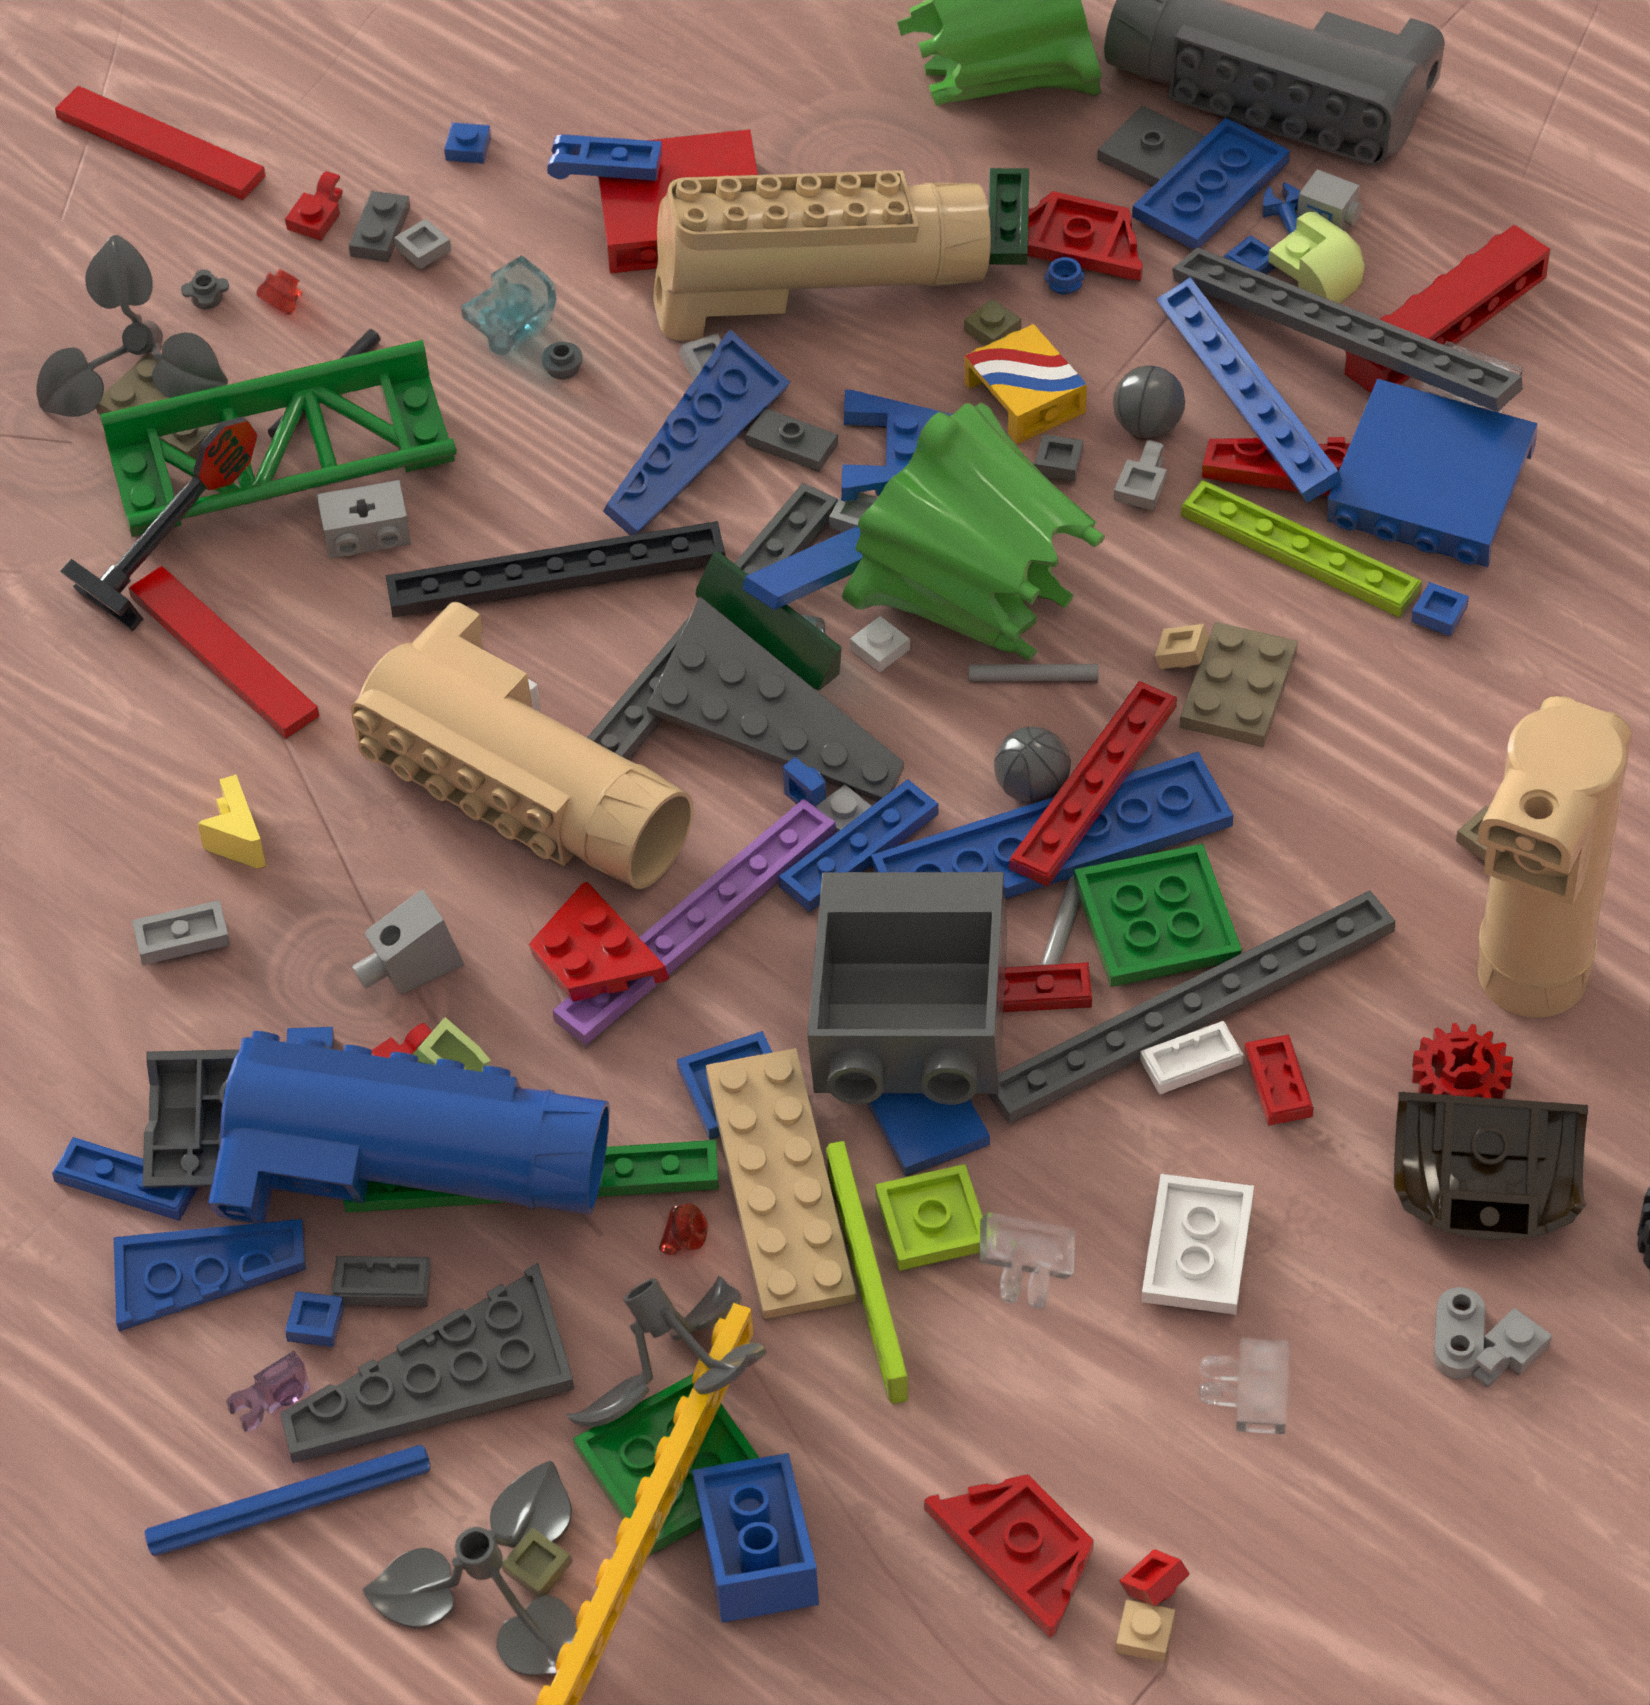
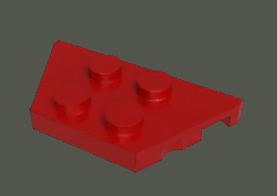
M1055 191L1042 198L1036 207L1029 208L1028 256L1047 261H1054L1062 257L1072 258L1083 269L1141 281L1143 265L1142 261H1139L1135 232L1132 231V219L1129 208Z
M588 881L582 883L529 943L535 960L572 1002L593 998L601 993H616L629 990L627 981L653 976L655 984L670 979L665 965Z
M1029 1474L1008 1478L996 1485L985 1483L968 1487V1494L941 1500L939 1494L927 1497L924 1500V1510L1024 1613L1051 1638L1060 1625L1092 1554L1094 1539Z

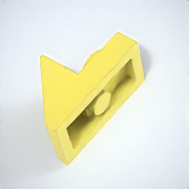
M237 775L220 779L223 797L216 799L220 815L198 823L203 848L211 853L257 869L266 866L261 839Z

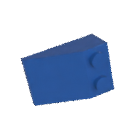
M789 1453L692 1470L711 1579L721 1623L819 1605L817 1567Z

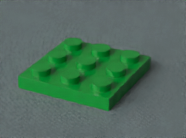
M1203 843L1074 869V883L1110 987L1216 966L1242 954L1241 945Z
M693 1374L639 1402L620 1418L604 1425L595 1426L573 1438L574 1449L622 1520L625 1517L631 1519L637 1506L635 1504V1497L638 1486L643 1477L650 1478L656 1466L654 1458L658 1444L663 1436L670 1437L675 1426L673 1419L678 1402L683 1396L688 1398L694 1387L692 1384ZM722 1403L717 1410L650 1555L702 1527L692 1470L760 1458Z

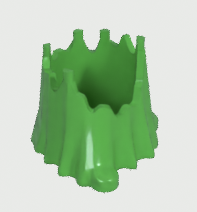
M926 0L909 9L911 17L897 21L901 36L915 31L929 33L934 36L932 39L918 43L922 58L934 55L924 65L926 75L946 76L942 82L929 85L936 106L948 102L1030 88L1069 89L1093 96L1101 93L1099 79L1102 78L1081 0Z
M967 403L953 415L948 416L943 412H938L929 419L919 435L915 452L907 466L887 482L877 500L861 516L858 521L860 537L855 551L861 553L862 558L843 590L842 599L857 610L885 605L908 612L957 631L988 646H994L1005 652L1017 653L1025 660L1030 661L1038 650L1026 643L1020 635L1036 624L1037 616L1024 604L1023 600L1032 605L1036 598L1049 599L1066 608L1074 596L1073 593L1060 585L1051 571L1052 567H1056L1059 564L1052 544V537L1058 533H1065L1079 539L1081 538L1093 547H1096L1103 543L1105 535L1094 528L1096 524L1094 519L1053 485L1020 451L1002 429L990 407L984 403L976 406Z

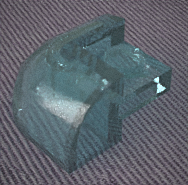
M522 255L490 274L492 287L461 306L462 317L488 338L489 349L498 355H508L536 337L552 321L557 299L554 283L547 274Z

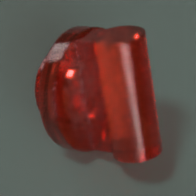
M279 268L276 275L268 271L266 279L258 287L256 295L283 313L290 315L296 308V301L304 291L297 287L300 282L298 278Z
M686 1203L671 1207L659 1246L662 1253L675 1255L679 1250L692 1251L704 1245L708 1232V1222L696 1205Z

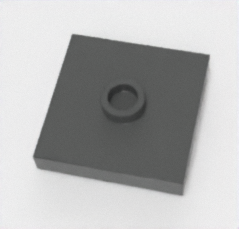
M1141 106L1098 149L1097 160L1154 186L1206 136L1149 108Z

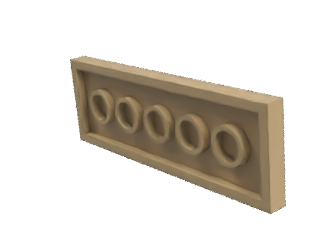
M788 1049L706 1065L708 1085L763 1320L856 1302L853 1277L797 1049Z

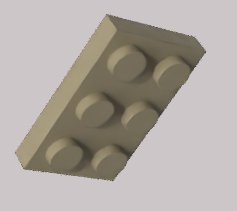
M147 353L103 394L102 401L96 407L97 413L103 414L168 399L169 397L162 394L152 380L153 369L159 361L152 354ZM218 423L158 438L195 459L198 455L200 444Z
M1215 622L1206 644L1201 664L1198 666L1180 715V728L1264 747L1297 653L1298 641Z

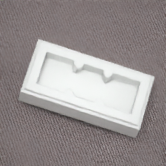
M1221 1021L1140 1051V1061L1160 1095L1242 1065L1243 1053L1225 1022Z

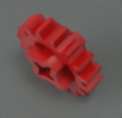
M1452 1023L1451 1033L1446 1034L1437 1027L1434 1029L1433 1040L1426 1037L1421 1039L1420 1049L1414 1051L1412 1083L1419 1084L1418 1093L1505 1099L1506 1089H1510L1512 1083L1513 1057L1505 1056L1507 1047L1505 1042L1492 1043L1494 1034L1492 1031H1488L1480 1036L1476 1034L1477 1028L1475 1024H1471L1467 1032H1463L1457 1023Z

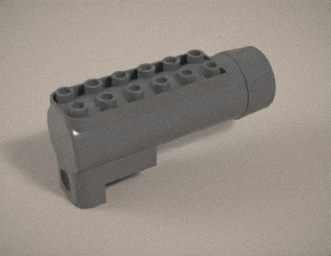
M1116 0L1106 31L1104 56L1106 63L1153 82L1157 81L1170 85L1168 99L1364 164L1378 165L1387 156L1390 157L1399 152L1406 142L1419 108L1440 78L1445 40L1438 28L1413 18L1409 19L1398 35L1330 12H1325L1315 28L1310 29L1223 0Z

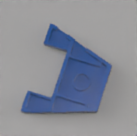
M845 389L844 425L887 427L886 466L842 464L841 501L856 500L857 493L875 490L876 496H879L887 482L903 470L911 460L919 435L926 423L936 413L942 411Z

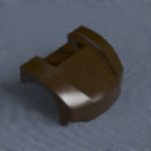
M1398 1092L1394 1189L1403 1209L1425 1223L1443 1231L1484 1240L1532 1238L1573 1223L1586 1205L1583 1195V1161L1588 1105Z

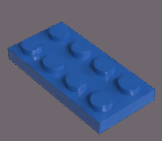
M1225 118L1132 206V217L1193 250L1197 247L1200 248L1289 163L1290 150Z

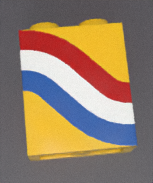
M1034 324L1012 332L1006 337L984 347L977 348L964 356L965 385L970 389L984 383L1008 411V435L1017 445L1086 413L1087 384Z

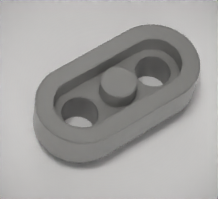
M1463 1287L1451 1288L1445 1291L1437 1302L1434 1363L1442 1374L1453 1379H1465L1473 1376L1475 1370L1480 1367L1475 1362L1476 1358L1484 1351L1485 1304L1480 1295L1471 1289ZM1454 1306H1464L1468 1309L1461 1311L1456 1309ZM1463 1346L1467 1350L1460 1352L1454 1350L1452 1347Z

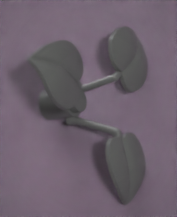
M113 235L90 261L86 271L85 283L90 297L99 306L113 309L121 305L122 312L132 320V324L128 325L123 331V345L92 360L90 363L87 362L85 355L78 348L71 347L56 351L43 364L37 379L36 391L39 406L44 412L68 417L86 415L98 407L104 393L103 380L93 369L128 352L134 355L153 352V357L159 361L152 372L153 383L162 394L169 398L228 384V379L222 371L213 349L203 338L194 333H178L170 336L162 347L163 334L160 327L152 321H142V316L135 314L129 308V305H143L150 299L153 290L152 275L139 251L123 237Z
M718 1276L716 1282L703 1299L684 1318L676 1311L657 1279H649L633 1288L626 1294L623 1300L637 1320L629 1327L636 1338L642 1366L641 1375L626 1379L586 1409L574 1414H567L571 1422L580 1426L594 1427L604 1425L626 1414L649 1393L650 1389L647 1384L652 1381L653 1373L644 1333L650 1332L653 1338H657L672 1330L670 1332L671 1338L673 1340L683 1339L710 1369L694 1383V1389L698 1394L703 1395L715 1392L733 1382L747 1367L755 1364L767 1353L765 1347L760 1343L744 1344L730 1351L719 1361L712 1359L693 1338L691 1333L696 1329H706L727 1315L733 1303L739 1304L741 1302L742 1296L739 1291L730 1286L722 1277Z
M548 1461L532 1468L513 1481L498 1496L490 1513V1526L492 1530L488 1531L482 1527H471L459 1535L455 1543V1552L458 1557L452 1560L454 1566L452 1576L451 1566L441 1553L429 1548L414 1549L392 1561L373 1582L363 1588L368 1601L380 1614L392 1622L410 1628H426L441 1622L452 1612L454 1598L449 1588L455 1587L460 1583L463 1570H466L469 1576L477 1580L492 1578L511 1608L517 1614V1616L504 1622L498 1632L497 1649L501 1659L511 1670L522 1675H556L555 1666L560 1649L564 1643H572L578 1630L576 1629V1619L564 1602L550 1595H541L535 1598L524 1609L499 1572L503 1564V1555L498 1547L499 1545L515 1548L532 1527L552 1542H556L565 1534L571 1522L572 1508L569 1496L562 1484L555 1464L552 1461Z

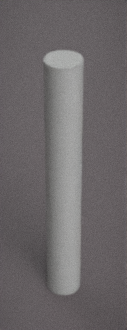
M1098 664L969 665V682L1098 681Z
M1074 875L1068 880L1041 965L1060 964L1081 901L1074 883Z

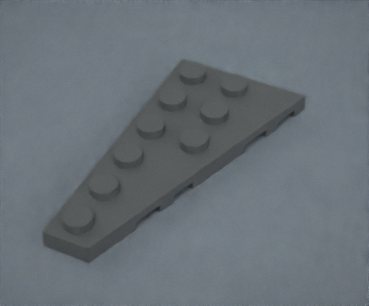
M699 596L647 704L649 714L783 766L796 757L808 768L813 767L818 770L825 782L840 788L843 785H847L856 794L876 802L895 789L904 770V761Z
M536 1263L524 1270L525 1276L504 1287L503 1284H500L488 1291L486 1299L467 1310L459 1308L397 1344V1351L380 1361L375 1362L372 1359L358 1367L359 1373L339 1385L329 1384L281 1412L280 1416L292 1463L573 1390V1377L539 1264Z

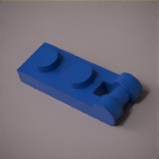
M558 135L553 141L551 150L553 155L549 158L547 172L556 179H565L572 174L657 181L663 153L662 141Z

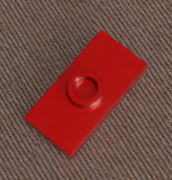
M1290 1035L1245 1042L1244 1054L1268 1126L1313 1117L1314 1107Z

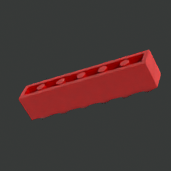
M1514 224L1502 234L1494 235L1480 250L1464 257L1458 266L1447 274L1439 275L1429 287L1418 295L1410 296L1404 305L1390 315H1384L1380 320L1452 348L1547 278L1550 248ZM1345 351L1344 374L1370 393H1372L1377 379L1401 385L1411 378Z

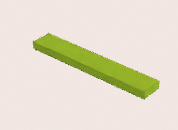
M1205 480L1200 482L1181 505L1182 517L1399 618L1421 591V580Z
M844 1141L830 1143L826 1147L827 1171L888 1401H891V1404L908 1401L907 1373Z

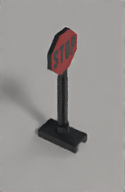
M239 417L218 423L200 444L193 471V479L177 494L115 566L111 565L100 578L73 559H70L60 572L75 583L73 588L127 628L134 631L144 618L121 592L131 582L130 577L195 504L204 490L210 491L232 485L251 463L258 435L248 420Z

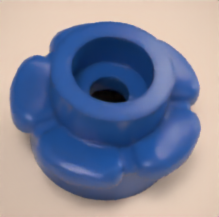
M1067 257L1052 261L1045 273V281L1049 283V288L1054 292L1064 295L1079 290L1082 287L1081 281L1084 280V272L1081 270L1080 264L1076 260Z

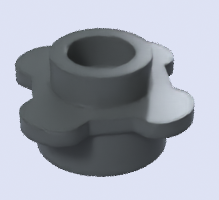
M199 270L195 273L190 283L182 285L181 293L184 297H191V302L195 307L210 309L221 303L223 299L222 292H226L229 289V282L225 278L219 279L215 277L209 270Z

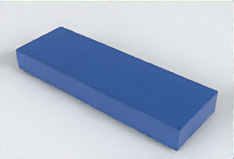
M72 1137L52 1172L54 1182L178 1221L181 1220L198 1188H143V1158Z

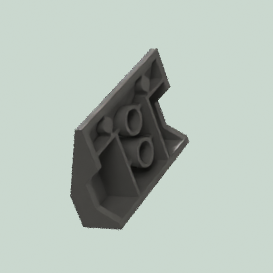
M239 1049L147 1051L146 1062L150 1094L149 1121L144 1131L143 1188L212 1187L221 1144L220 1126L224 1094L230 1069Z

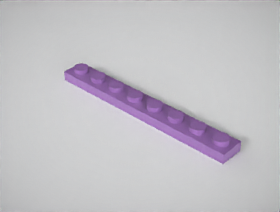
M802 799L639 938L665 965L667 973L670 975L778 883L779 876L832 837L836 833V822L808 801ZM653 976L627 981L629 990L616 993H601L593 998L572 1002L568 997L552 1010L554 1022L586 1046L659 983L655 984Z

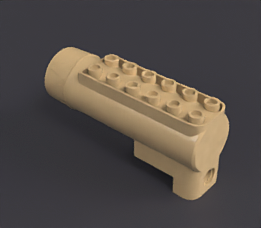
M903 170L684 177L676 179L669 184L667 195L662 199L658 212V262L653 301L660 330L665 336L674 340H698L703 338L706 317L785 314L789 289L927 285L932 287L981 282L987 273L991 245L987 200L982 187L978 183L926 182L918 185H907Z
M452 602L413 643H405L391 649L377 662L368 675L359 698L350 708L358 741V750L367 760L374 763L380 762L392 769L404 781H413L426 788L436 799L449 801L461 808L468 817L474 820L481 819L495 827L505 838L510 840L516 839L530 847L539 857L543 859L550 858L562 866H565L576 855L590 867L618 879L633 888L643 889L660 879L673 864L687 839L692 824L694 806L691 796L649 768L619 756L532 708L527 673L483 650L481 639L483 627L480 613L461 603Z
M1552 696L1545 699L1540 710L1523 718L1512 731L1508 743L1504 779L1479 826L1477 843L1487 846L1483 874L1490 876L1485 916L1479 931L1478 979L1485 994L1496 1005L1510 1013L1531 1018L1550 1017L1563 1013L1573 1007L1586 991L1597 950V927L1602 899L1606 890L1632 738L1629 725L1618 714L1582 704L1565 696Z

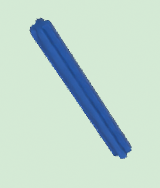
M417 1445L149 1527L145 1530L147 1546L152 1556H158L422 1475L430 1471L429 1457L424 1446Z

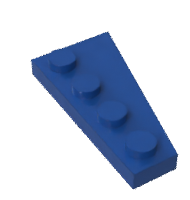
M302 1219L114 1237L115 1302L118 1330L122 1331L306 1270L304 1225Z

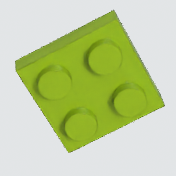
M966 1164L875 1184V1196L899 1271L990 1250V1238Z

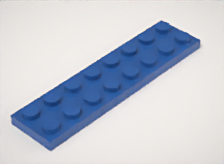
M1194 752L1129 773L1050 885L1069 879L1074 875V869L1138 857L1232 827L1234 815L1200 753ZM1054 797L872 854L871 866L874 872H1004L1005 899L1044 887L1045 885L1010 870L1009 859Z

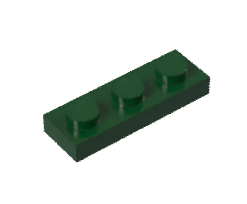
M989 168L988 210L991 245L988 265H1027L1029 168Z

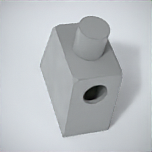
M422 889L367 929L365 936L374 953L351 967L365 989L388 976L397 992L404 994L463 966L464 962L443 918Z

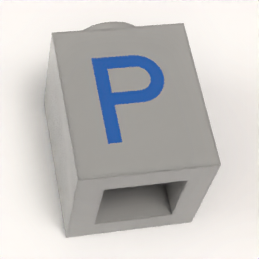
M1317 169L1299 193L1297 216L1300 217L1307 212H1316L1346 231L1349 225L1354 226L1357 223L1362 211V203L1358 202L1360 185Z

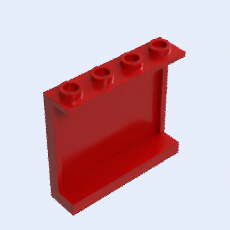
M751 129L649 140L662 141L663 153L657 181L597 176L610 274L657 269L658 212L660 203L667 195L668 186L672 181L684 177L758 175Z

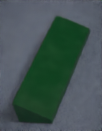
M714 552L696 588V597L699 598L700 596L815 690H821L840 674L842 647L787 604L773 610L745 592L742 588L745 576L749 574L720 552Z

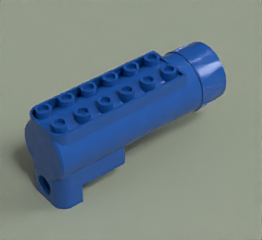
M252 1031L251 1037L241 1038L240 1049L233 1061L226 1084L221 1114V1144L208 1202L209 1207L220 1217L251 1224L266 1222L273 1189L365 1203L369 1181L526 1206L534 1210L540 1207L591 1215L594 1210L607 1150L610 1120L608 1101L558 1094L551 1089L521 1088L517 1078L510 1076L511 1071L501 1067L484 1066L482 1072L466 1070L463 1063L449 1059H437L436 1065L420 1063L417 1056L403 1052H391L390 1058L374 1056L371 1049L357 1045H345L343 1051L325 1048L326 1043L311 1038H298L297 1044L279 1041L280 1036L265 1031Z

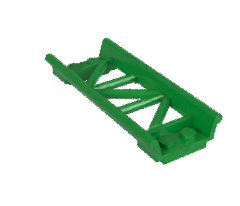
M423 340L100 414L131 537L142 535L175 498L165 461L194 477L193 471L196 460L158 437L239 417L251 416L286 407L256 477H254L250 463L238 477L239 485L234 482L232 485L214 489L219 492L217 494L198 498L181 520L402 467L405 468L406 472L455 461V454H457L453 438L449 439L430 379ZM380 385L391 424L347 400L341 394ZM322 403L398 447L399 451L337 465L320 404ZM304 410L321 469L273 480ZM181 520L174 527L182 526Z

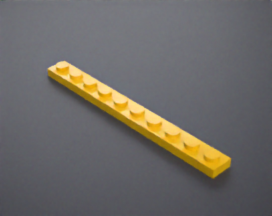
M733 1303L726 1319L720 1318L717 1321L711 1337V1345L713 1347L709 1356L712 1359L720 1361L736 1347L750 1343L754 1334L751 1308ZM700 1359L694 1370L693 1385L699 1377L710 1370ZM730 1384L715 1392L703 1395L698 1394L693 1387L688 1398L683 1396L679 1400L673 1419L674 1429L670 1437L663 1436L660 1440L654 1458V1463L656 1464L650 1478L645 1476L641 1480L636 1492L635 1504L637 1506L631 1519L625 1517L622 1520L616 1535L615 1544L617 1548L611 1560L606 1558L602 1562L596 1577V1587L598 1588L592 1601L585 1600L577 1615L576 1629L578 1630L571 1644L564 1643L560 1649L555 1666L557 1674L551 1687L545 1685L542 1688L536 1705H579Z

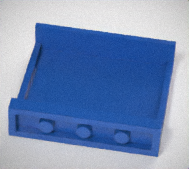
M1377 379L1339 470L1343 481L1332 487L1329 494L1328 522L1335 523L1338 527L1345 530L1356 529L1373 534L1384 541H1398L1412 545L1425 553L1436 552L1454 557L1464 564H1478L1488 567L1492 544L1526 458L1531 459L1535 450L1537 423Z

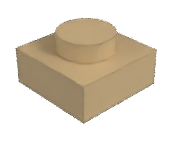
M1204 624L1163 629L1155 654L1159 668H1186L1201 664L1209 638Z
M1126 1600L1116 1641V1653L1165 1663L1175 1620V1609L1161 1606L1154 1607L1146 1603Z

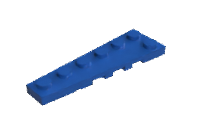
M729 330L698 376L690 384L679 403L669 414L658 433L643 451L639 460L634 464L610 498L603 512L629 535L640 534L760 416L765 408H769L787 390L791 382L732 330Z

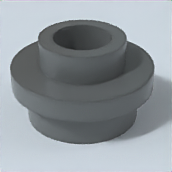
M570 342L553 343L542 353L543 367L550 376L556 379H569L575 376L583 361L580 348Z

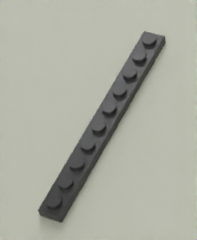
M1197 247L1172 268L1173 278L1177 283L1181 284L1191 277L1204 294L1496 412L1523 390L1522 376L1201 248Z
M802 483L734 564L747 574H752L805 550L829 522V516L836 506L838 498ZM688 619L587 737L588 739L629 760L663 719L649 714L647 704Z
M1371 890L1000 1073L999 1093L987 1094L1010 1124L1140 1059V1051L1194 1032L1393 933L1395 930V920Z

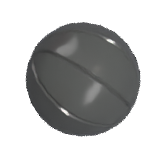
M1146 365L1134 368L1123 376L1114 392L1113 408L1115 417L1123 429L1139 438L1152 439L1164 436L1174 429L1183 415L1185 396L1182 385L1172 373L1159 366Z
M1027 726L1010 733L996 750L994 758V772L998 784L1007 795L1025 803H1036L1056 796L1069 778L1071 770V759L1066 745L1059 736L1042 727Z

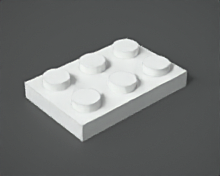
M1160 1174L1141 1302L1236 1315L1254 1186Z

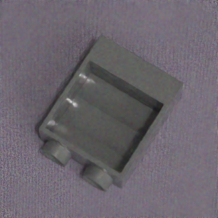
M1004 872L822 873L807 1034L814 1093H831L838 1100L849 1104L870 1103L878 1099L882 1093H924L932 1101L947 1105L964 1103L970 1100L975 1093H999L1007 954Z

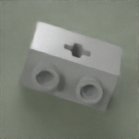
M399 480L317 494L328 559L411 544L407 514Z

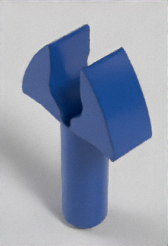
M1283 182L1282 195L1286 201L1283 202L1273 195L1269 185L1263 198V218L1272 215L1280 216L1290 235L1296 230L1298 216L1295 210H1298V199L1301 191Z

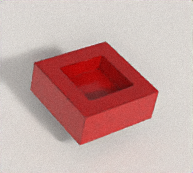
M1153 1549L1124 1575L1119 1582L1128 1596L1155 1607L1160 1602L1170 1598L1175 1593L1177 1586L1190 1573L1181 1559Z

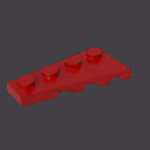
M1327 437V444L1318 445L1339 471L1350 443L1345 442V437ZM1258 438L1209 439L1202 464L1201 478L1298 492ZM1331 489L1321 495L1329 496Z

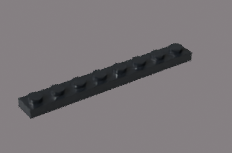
M718 521L390 574L385 575L392 617L394 618L443 610L452 602H458L467 606L707 566L714 552L718 551L725 556V549Z

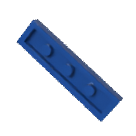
M907 779L779 876V887L808 912H811L820 904L822 873L864 872L871 866L872 854L898 846L939 815L938 803Z

